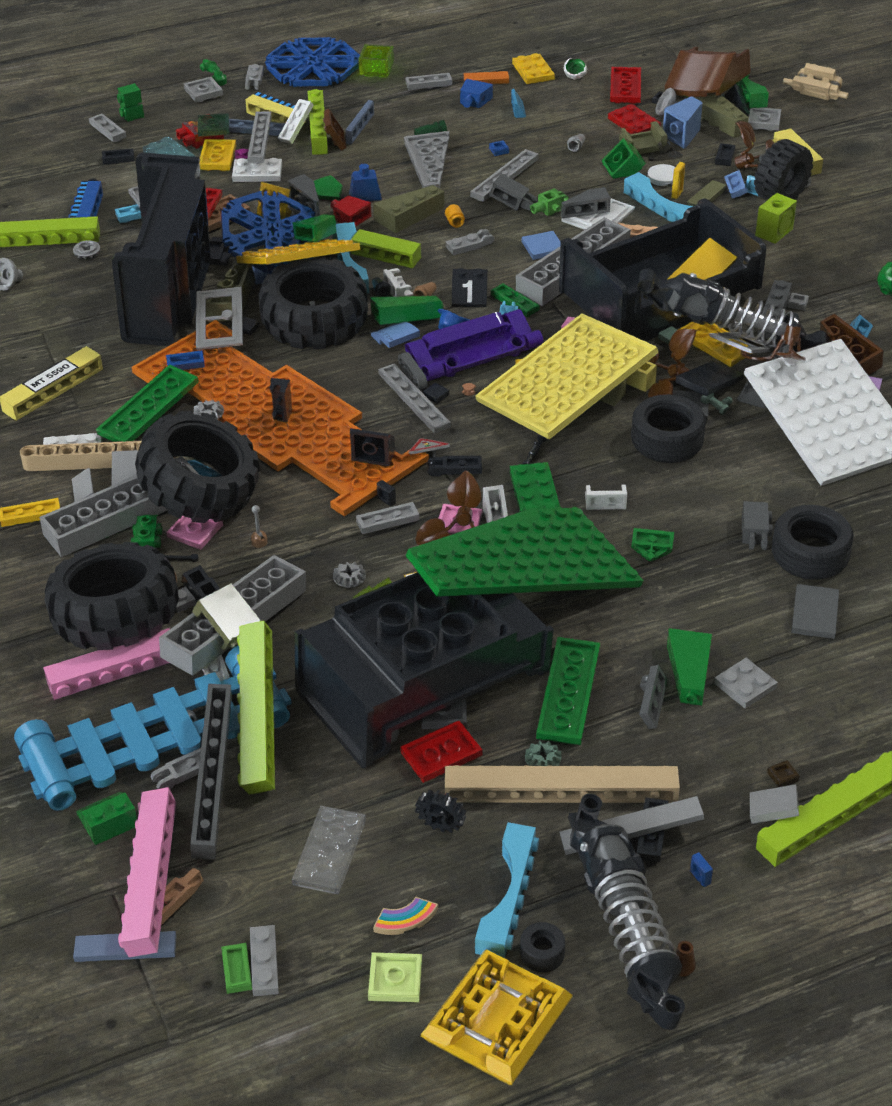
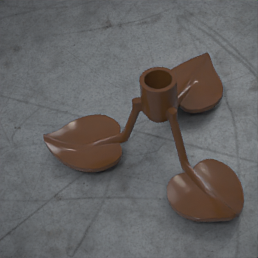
M745 121L736 122L735 124L740 129L744 144L748 148L741 152L742 155L735 157V165L738 169L757 167L758 164L752 163L760 155L753 157L751 153H747L754 147L753 142L756 141L754 130ZM772 139L766 141V149L771 148V145L775 143Z
M786 325L785 335H781V339L771 356L757 357L741 350V355L749 360L763 362L773 360L775 355L806 361L805 357L798 355L793 350V346H796L797 342V352L801 351V338H799L801 328ZM784 340L785 344L790 345L788 353L777 352Z
M680 329L672 335L669 349L673 352L671 356L678 364H672L670 367L656 363L659 358V352L648 361L656 364L657 367L668 370V374L671 377L660 379L659 383H654L649 389L648 398L657 395H672L673 385L671 381H675L677 375L689 371V368L684 367L685 364L680 360L689 352L697 330Z
M467 470L452 481L447 490V497L450 503L460 507L457 510L456 518L446 528L442 519L433 518L426 521L417 532L415 539L417 545L449 536L448 531L456 523L461 526L470 525L471 528L475 527L474 521H472L473 511L471 508L479 505L482 495L478 482Z

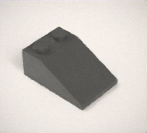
M305 174L288 180L289 198L311 208L315 212L314 217L320 216L319 199L314 181ZM290 206V209L296 214L301 213L298 209Z

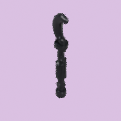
M540 434L538 435V442H534L533 447L528 453L529 456L523 461L522 465L531 464V460L535 458L540 450V446L543 442H546L547 438Z

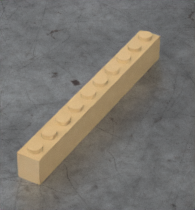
M445 766V794L449 793V796L458 798L456 802L580 803L585 794H594L600 797L602 803H644L645 797L668 800V803L678 801L680 791L678 766Z

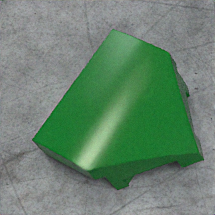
M325 176L314 181L318 199H336L340 201L343 186L333 176Z
M634 528L631 548L648 561L656 560L672 552L674 532Z

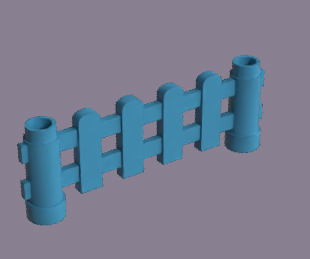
M239 646L229 651L225 659V663L233 677L220 681L217 674L213 672L194 679L197 690L178 696L174 687L153 694L155 705L136 712L132 702L111 710L113 721L95 728L89 718L68 725L70 737L55 742L47 722L35 719L22 724L16 730L14 740L21 753L18 757L24 772L31 770L35 781L31 782V787L36 799L44 798L51 809L63 810L75 802L74 786L92 780L95 787L104 788L115 782V770L135 763L139 771H149L158 766L159 753L178 747L180 753L186 755L201 748L205 718L192 722L186 710H193L206 705L208 684L231 685L232 695L240 692V685L237 680V674L240 673L237 661ZM273 670V680H274V679H277V678H276V673H275V671ZM273 681L274 728H278L284 725L290 717L287 705L291 704V698L285 688L279 690ZM232 702L228 739L236 738L238 733H240V725L237 719L240 705L234 706ZM164 721L169 731L150 738L145 727ZM122 737L126 747L107 754L102 743ZM79 753L83 763L66 769L62 758Z

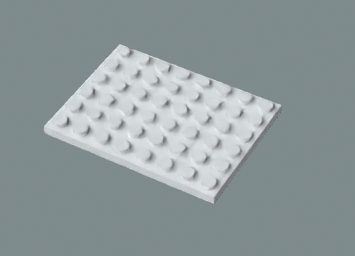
M842 339L796 352L798 355L805 357L806 361L780 357L745 368L744 375L820 486L892 462V408Z

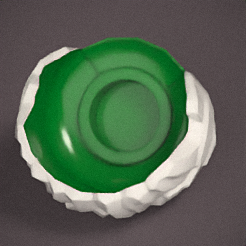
M569 58L564 64V72L568 78L580 79L586 75L587 66L581 59Z

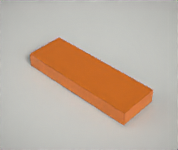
M508 71L464 73V82L466 79L490 84H508L509 74Z

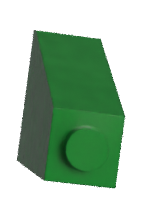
M323 214L292 222L294 238L296 240L318 242L337 232L334 215Z

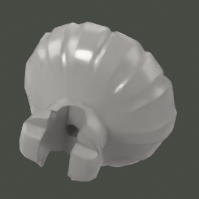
M666 89L659 98L655 108L657 115H664V108L678 103L674 89Z
M0 258V290L5 291L14 287L16 282H20L23 279V273L20 269L17 270L12 260Z

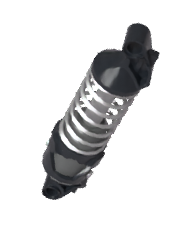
M643 269L639 273L637 287L643 294V298L653 301L655 306L661 311H672L674 315L679 317L681 315L691 318L692 322L700 325L705 323L713 325L717 323L720 329L728 325L731 333L739 329L741 336L744 337L750 333L752 340L755 341L761 337L763 344L766 345L772 341L774 348L779 343L781 335H785L786 325L801 328L799 337L801 338V351L828 343V335L824 331L807 334L801 324L798 313L790 311L785 315L786 311L782 309L777 319H774L772 316L775 307L771 305L766 315H762L763 301L757 304L755 311L749 310L752 303L751 297H748L744 307H740L741 294L737 293L735 297L731 296L729 289L720 286V283L714 280L707 279L705 281L697 278V275L694 273H690V275L681 273L674 278L660 282L651 269ZM734 320L738 321L737 326L732 329L731 323ZM743 323L750 325L745 333L742 332ZM754 327L761 329V332L756 337L753 335ZM765 331L772 333L768 341L764 339ZM785 340L783 341V343H782V345L780 346V348L783 347V346H785V345H787V344H785ZM797 342L796 346H793L795 352H797Z
M585 794L581 799L578 812L569 813L568 820L572 827L570 846L579 854L586 872L584 880L588 890L599 901L598 906L605 910L603 919L610 923L609 933L616 937L614 939V946L621 950L619 959L622 963L627 964L624 971L628 981L627 994L639 1002L643 1013H648L659 1026L667 1030L675 1029L683 1015L685 1003L680 997L669 994L667 990L681 973L682 964L674 952V945L669 940L668 931L663 927V919L658 913V906L652 900V892L647 887L646 867L641 856L635 853L630 838L623 827L598 820L602 806L600 797L594 794ZM650 904L653 907V910H647ZM610 912V914L617 917L614 920H610L608 914ZM643 913L652 915L648 922H645ZM655 918H657V920L659 921L658 924L653 923ZM625 924L626 928L619 934L615 933L613 930L614 925ZM649 926L658 928L653 936L649 933ZM661 931L663 932L664 937L658 936ZM630 937L631 942L625 947L619 945L620 938ZM653 940L663 941L662 946L656 950ZM666 944L668 945L670 950H663ZM626 951H635L637 956L628 961L624 958V953Z

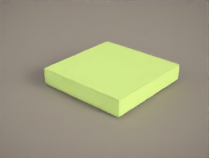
M372 953L368 1001L419 1002L422 954Z

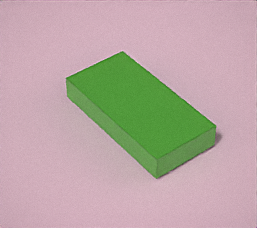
M246 943L221 947L227 994L252 990Z

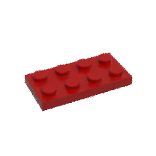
M611 67L610 102L641 103V67Z

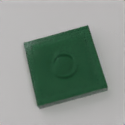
M228 113L198 115V136L230 134Z

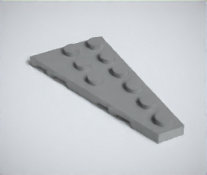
M449 131L404 137V144L422 188L434 185L440 189L449 142Z

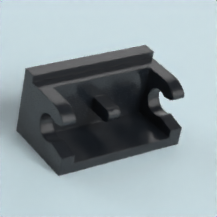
M271 378L269 388L272 393V418L275 420L276 416L281 414L282 422H288L292 412L290 380Z

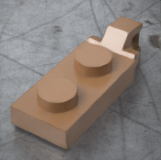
M192 868L184 877H175L166 886L161 925L202 884L204 880L199 870Z

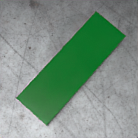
M504 283L490 290L491 296L501 302L505 301L508 306H512V302H515V306H518V309L526 317L540 310L539 304Z

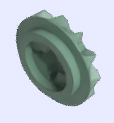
M539 740L536 745L531 743L530 748L526 749L525 761L528 766H559L561 751L558 750L557 745H551L549 741L546 744L541 743ZM541 752L547 755L546 760L540 755Z

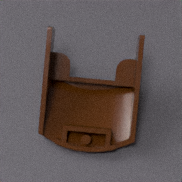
M697 46L690 50H680L665 84V91L668 88H672L676 95L687 97H707V93L715 92L716 96L721 95L751 73L749 49H745L740 54H737L735 51H698Z

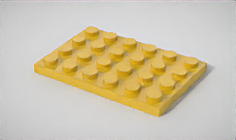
M324 239L319 242H304V244L300 245L291 244L287 247L278 246L273 247V249H258V251L254 252L245 251L242 252V255L236 256L237 263L272 264L360 250V243H353V240Z

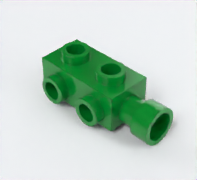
M157 515L137 516L136 524H133L134 537H131V542H137L142 547L149 545L156 549L161 548V537L158 535L163 534L162 523L158 522Z

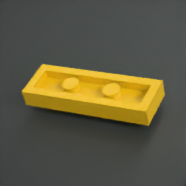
M59 498L0 508L1 527L39 521V517L60 508Z

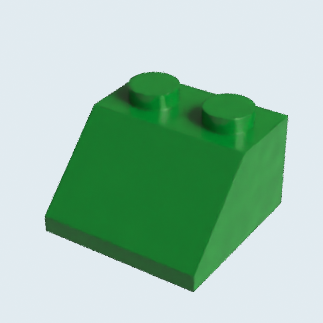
M625 138L601 160L613 179L632 176L646 164L636 147Z
M126 792L115 793L76 811L94 845L135 828V821L137 820L135 807Z

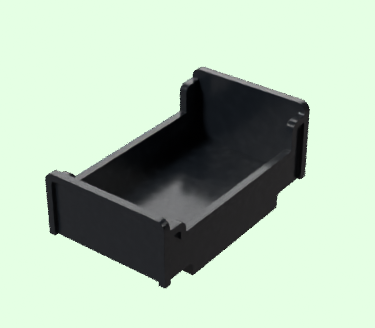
M139 153L135 163L142 227L135 243H126L122 252L115 253L112 258L120 336L127 343L170 346L175 343L174 340L179 324L192 323L196 311V292L202 291L211 262L205 180H201L200 157Z
M704 198L699 200L697 205L686 209L683 218L591 253H587L583 249V243L578 239L572 240L569 237L562 239L560 244L559 292L561 294L565 293L592 318L629 335H639L647 341L657 337L659 332L671 326L677 329L692 321L687 316H676L672 311H661L655 306L653 301L643 298V294L637 287L639 273L643 269H651L660 282L665 281L700 246L711 238L734 254L737 260L727 271L707 279L719 282L720 286L729 289L730 295L735 297L737 293L742 294L752 289L758 290L762 288L767 249L761 239L708 199Z
M416 572L335 606V615L330 620L304 631L302 628L296 630L295 688L299 696L360 767L364 769L371 766L374 760L385 756L390 751L393 731L523 671L528 676L547 673L550 666L554 629L550 625L546 626L513 593L436 596L421 575Z

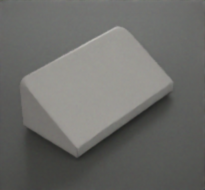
M90 468L72 478L75 502L94 494Z

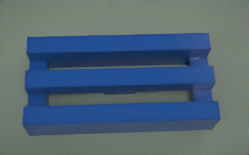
M203 351L166 355L167 366L170 364L181 370L205 367Z

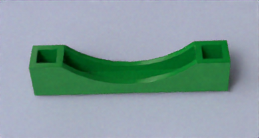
M749 74L736 83L749 109L768 107L769 92L765 86L751 81L748 78Z

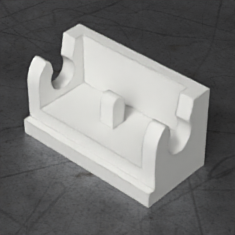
M400 269L383 270L384 281L390 284V294L392 297L413 296V292L410 291L412 287L405 284L403 277H394L395 273L401 272Z
M586 485V510L626 509V485H622V491H591L590 485Z

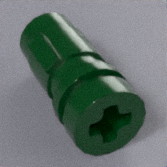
M444 120L438 121V123L433 122L431 125L428 124L414 128V135L447 131V126Z

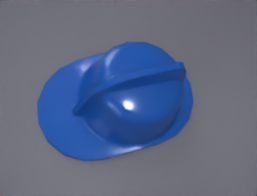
M438 309V312L441 314L438 325L439 329L470 320L448 310Z

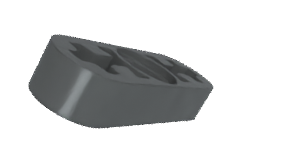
M410 353L399 354V365L406 376L419 390L426 389L428 387L426 376Z

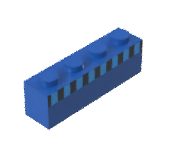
M101 181L81 182L80 187L77 188V196L74 197V205L71 206V214L68 215V218L97 217L103 198Z

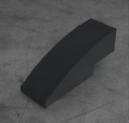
M201 565L182 573L181 582L194 596L196 602L220 589L212 577H208Z

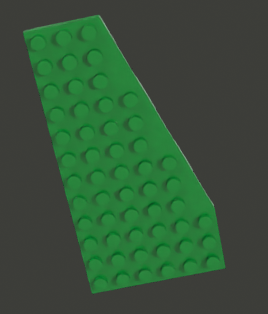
M577 507L531 508L409 548L406 553L407 559L436 596L641 587L644 581L637 571L627 563L626 559L604 537V534Z

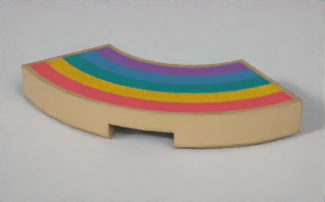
M415 897L405 907L399 909L383 908L373 930L379 934L399 935L404 934V931L416 927L420 928L433 918L438 910V904Z

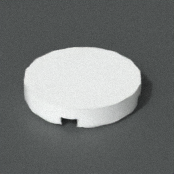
M666 164L652 166L648 170L647 177L652 184L663 187L668 186V184H673L675 167Z

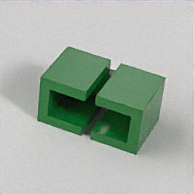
M135 83L119 87L117 100L120 103V116L127 122L143 118V105L138 104L142 102L141 90Z

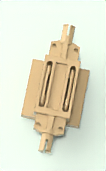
M806 63L805 67L800 69L798 76L795 75L793 80L788 78L783 80V84L790 85L793 90L800 91V94L824 100H837L838 97L847 99L849 95L839 90L842 86V78L836 76L835 69Z

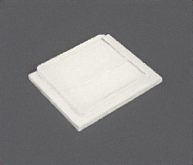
M611 198L610 212L562 218L561 222L583 230L604 217L613 222L620 223L635 210V207Z

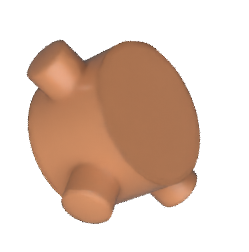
M472 383L463 384L462 394L467 396L475 394V385Z

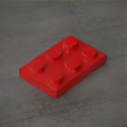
M628 104L625 107L608 113L610 121L621 128H625L630 134L651 131V122L657 121L661 126V122L633 104Z
M459 720L400 747L401 754L423 783L444 774L445 766H461L483 756V749Z

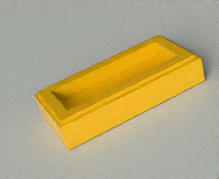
M679 162L673 172L671 198L677 199L683 192L685 163Z

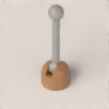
M254 505L252 512L255 516L256 532L252 533L251 544L256 548H262L268 543L267 535L264 531L260 530L258 515L260 508Z

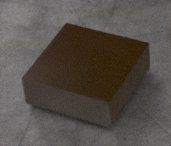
M788 760L770 766L767 769L768 775L778 787L798 782L800 775Z

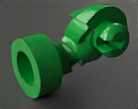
M204 59L203 63L200 64V69L203 72L214 73L212 78L219 86L225 85L227 77L220 71L218 65L214 61Z

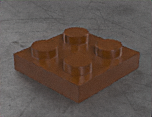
M325 110L323 118L325 123L324 130L328 135H331L333 144L342 151L346 149L345 131L331 110Z

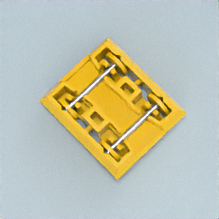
M486 949L423 1030L421 1037L494 1078L512 1085L573 995L566 989ZM463 1006V1013H459L460 1008Z

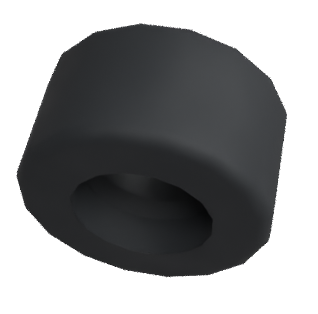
M538 922L528 926L523 931L520 941V957L523 963L529 969L537 972H549L559 967L565 957V936L557 926L547 922ZM538 944H546L549 945L551 948L548 950H539L536 949L534 946Z

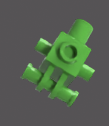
M555 188L538 194V202L530 205V210L533 214L542 211L547 216L553 215L561 211L562 202L568 200V196Z

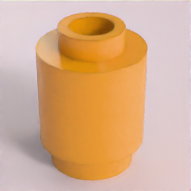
M456 204L448 206L445 210V216L449 224L455 228L461 227L464 224L465 217L460 207Z

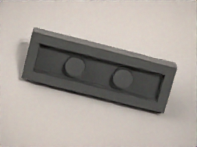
M659 665L651 666L650 673L642 676L640 687L645 692L639 715L648 729H654L658 726L668 681Z

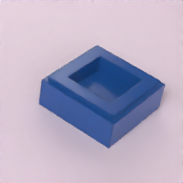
M504 141L489 144V149L494 156L509 153V147Z
M699 852L692 855L690 872L703 887L710 885L713 868Z

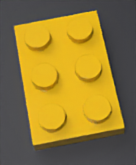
M534 53L528 56L512 58V64L526 84L555 80L554 72L541 54Z
M205 139L200 155V170H230L236 149V140Z

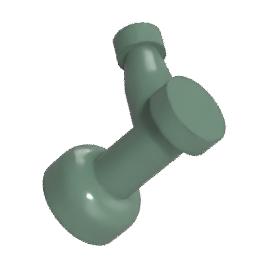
M714 393L708 396L703 395L700 400L704 404L710 403L720 410L719 413L722 415L727 412L729 405L733 402L731 397L719 401L714 397Z

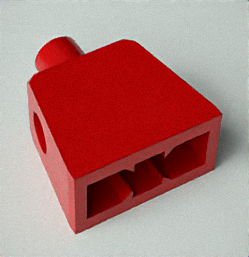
M347 196L340 201L334 199L331 202L330 207L333 209L335 220L339 223L354 222L356 227L371 217V202L352 196Z

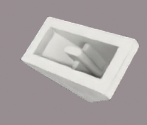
M503 485L483 488V511L487 523L508 516Z

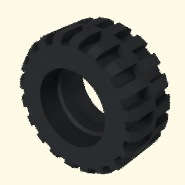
M782 139L767 149L766 154L762 156L761 162L757 166V172H755V190L758 196L765 200L770 199L776 193L796 200L799 194H802L804 191V187L807 186L808 179L812 174L813 157L810 150L789 139Z

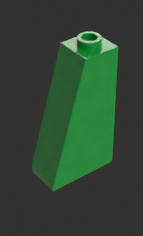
M437 296L370 298L371 315L380 325L440 318L441 314L438 312V309H444L443 302Z
M672 628L668 630L667 649L680 703L702 706L712 634Z

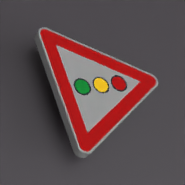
M421 438L409 450V454L431 451V455L435 457V450L448 448L450 443Z

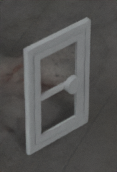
M242 287L197 291L196 350L243 345ZM232 296V311L224 310L220 316L206 317V299ZM232 318V337L206 339V321L230 320Z
M740 332L709 334L714 339L748 353L773 352L775 350L772 343L765 345L762 339L754 341L750 334L744 337L740 335ZM738 338H745L763 346L758 347ZM729 339H734V340L739 341V342H741V343H744V344H746V345H748V346H747V347H746V346H743V345H741V344H739V343H736V342H734V341H731V340H729Z

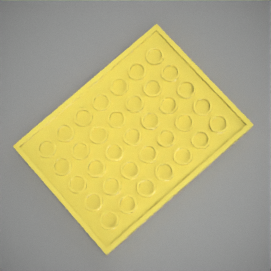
M581 313L480 391L475 397L479 403L550 440L658 354V349L652 344Z

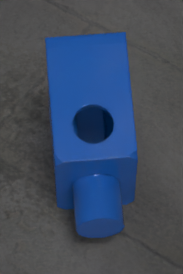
M466 79L460 90V103L466 108L470 106L481 108L493 98V84Z
M368 164L359 165V171L352 172L349 195L365 201L382 200L375 170H369Z

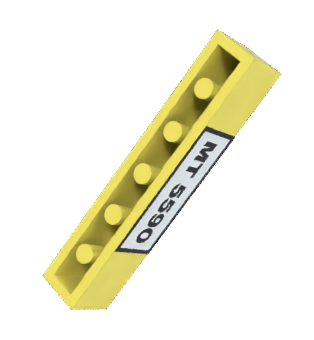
M86 346L1 395L0 404L2 412L16 421L103 370L101 355Z

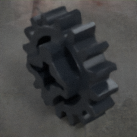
M428 790V793L422 792L415 804V812L419 813L418 818L424 819V824L431 826L433 830L440 828L443 833L445 829L450 833H453L454 829L458 831L463 826L467 811L462 809L464 806L462 803L456 802L458 798L449 796V793L443 795L440 790H437L436 793L432 790Z

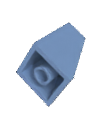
M691 96L664 108L663 130L667 134L668 140L683 149L689 145L700 131L703 102Z

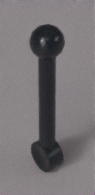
M192 554L191 556L164 555L167 559L191 560L192 562L199 560L198 554Z

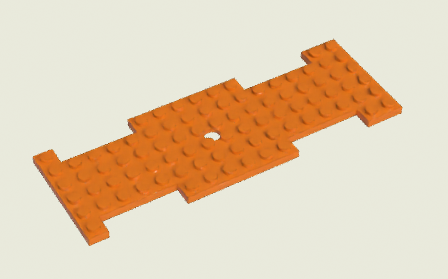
M217 320L206 325V339L232 337V330ZM196 331L132 366V373L149 383L167 367L166 355L203 351L205 367L184 370L197 376L199 383L188 393L202 402H205V400L211 401L212 399L215 402L219 401L224 407V414L217 420L223 423L227 421L237 427V432L240 435H246L252 442L253 451H257L258 458L276 471H280L289 464L294 463L339 493L338 497L330 501L332 509L344 517L377 495V482L383 480L389 485H393L429 460V454L425 452L409 454L408 450L402 455L395 451L389 466L352 461L350 429L362 430L354 425V423L362 419L361 411L288 365L272 373L232 346L196 350ZM271 378L290 380L292 412L288 422L273 420L272 418L273 403L272 393L269 388Z

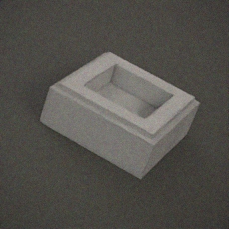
M791 293L788 308L805 311L809 296Z

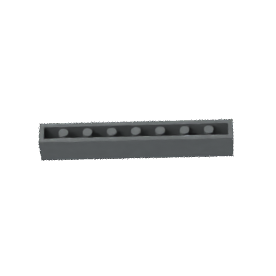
M208 684L191 835V858L216 860L232 702L231 685Z

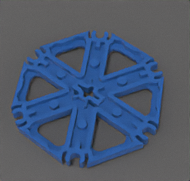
M332 37L295 38L294 42L288 40V43L284 42L268 54L265 63L266 69L283 84L289 82L290 86L293 87L328 86V84L332 85V82L337 84L339 80L342 82L360 66V55L345 41H336ZM308 46L320 47L313 52ZM338 51H343V52H345L347 55H334V54H335L336 52H338ZM285 52H292L295 56H281V55L284 54ZM279 68H292L290 71L282 75L276 70ZM332 68L348 69L340 74L336 73ZM313 72L321 80L302 79H304L307 75Z
M262 191L231 200L227 203L226 208H223L221 211L222 244L224 243V247L230 246L228 253H231V256L236 258V256L242 255V252L263 244L264 249H273V247L278 246L287 247L291 244L300 245L304 244V242H310L294 238L292 222L312 218L315 216V212L311 208L279 192L276 197V192L274 191L272 196H269L267 191H264L263 195ZM253 200H259L262 206V217L244 209L241 205ZM286 203L298 209L301 213L280 220L279 204ZM229 220L247 228L249 231L236 235L231 234L229 231ZM291 262L252 264V266L265 273L268 268V273L271 274L272 269L281 264L287 265Z

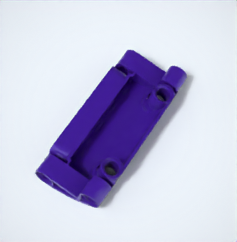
M517 309L503 315L500 312H495L427 333L422 339L406 343L405 351L410 353L425 374L427 381L443 376L453 377L459 371L507 356H519L523 351L539 347L544 343V340L539 330H531L523 312Z

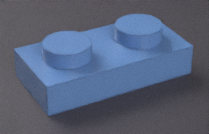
M739 170L724 176L732 199L747 193Z

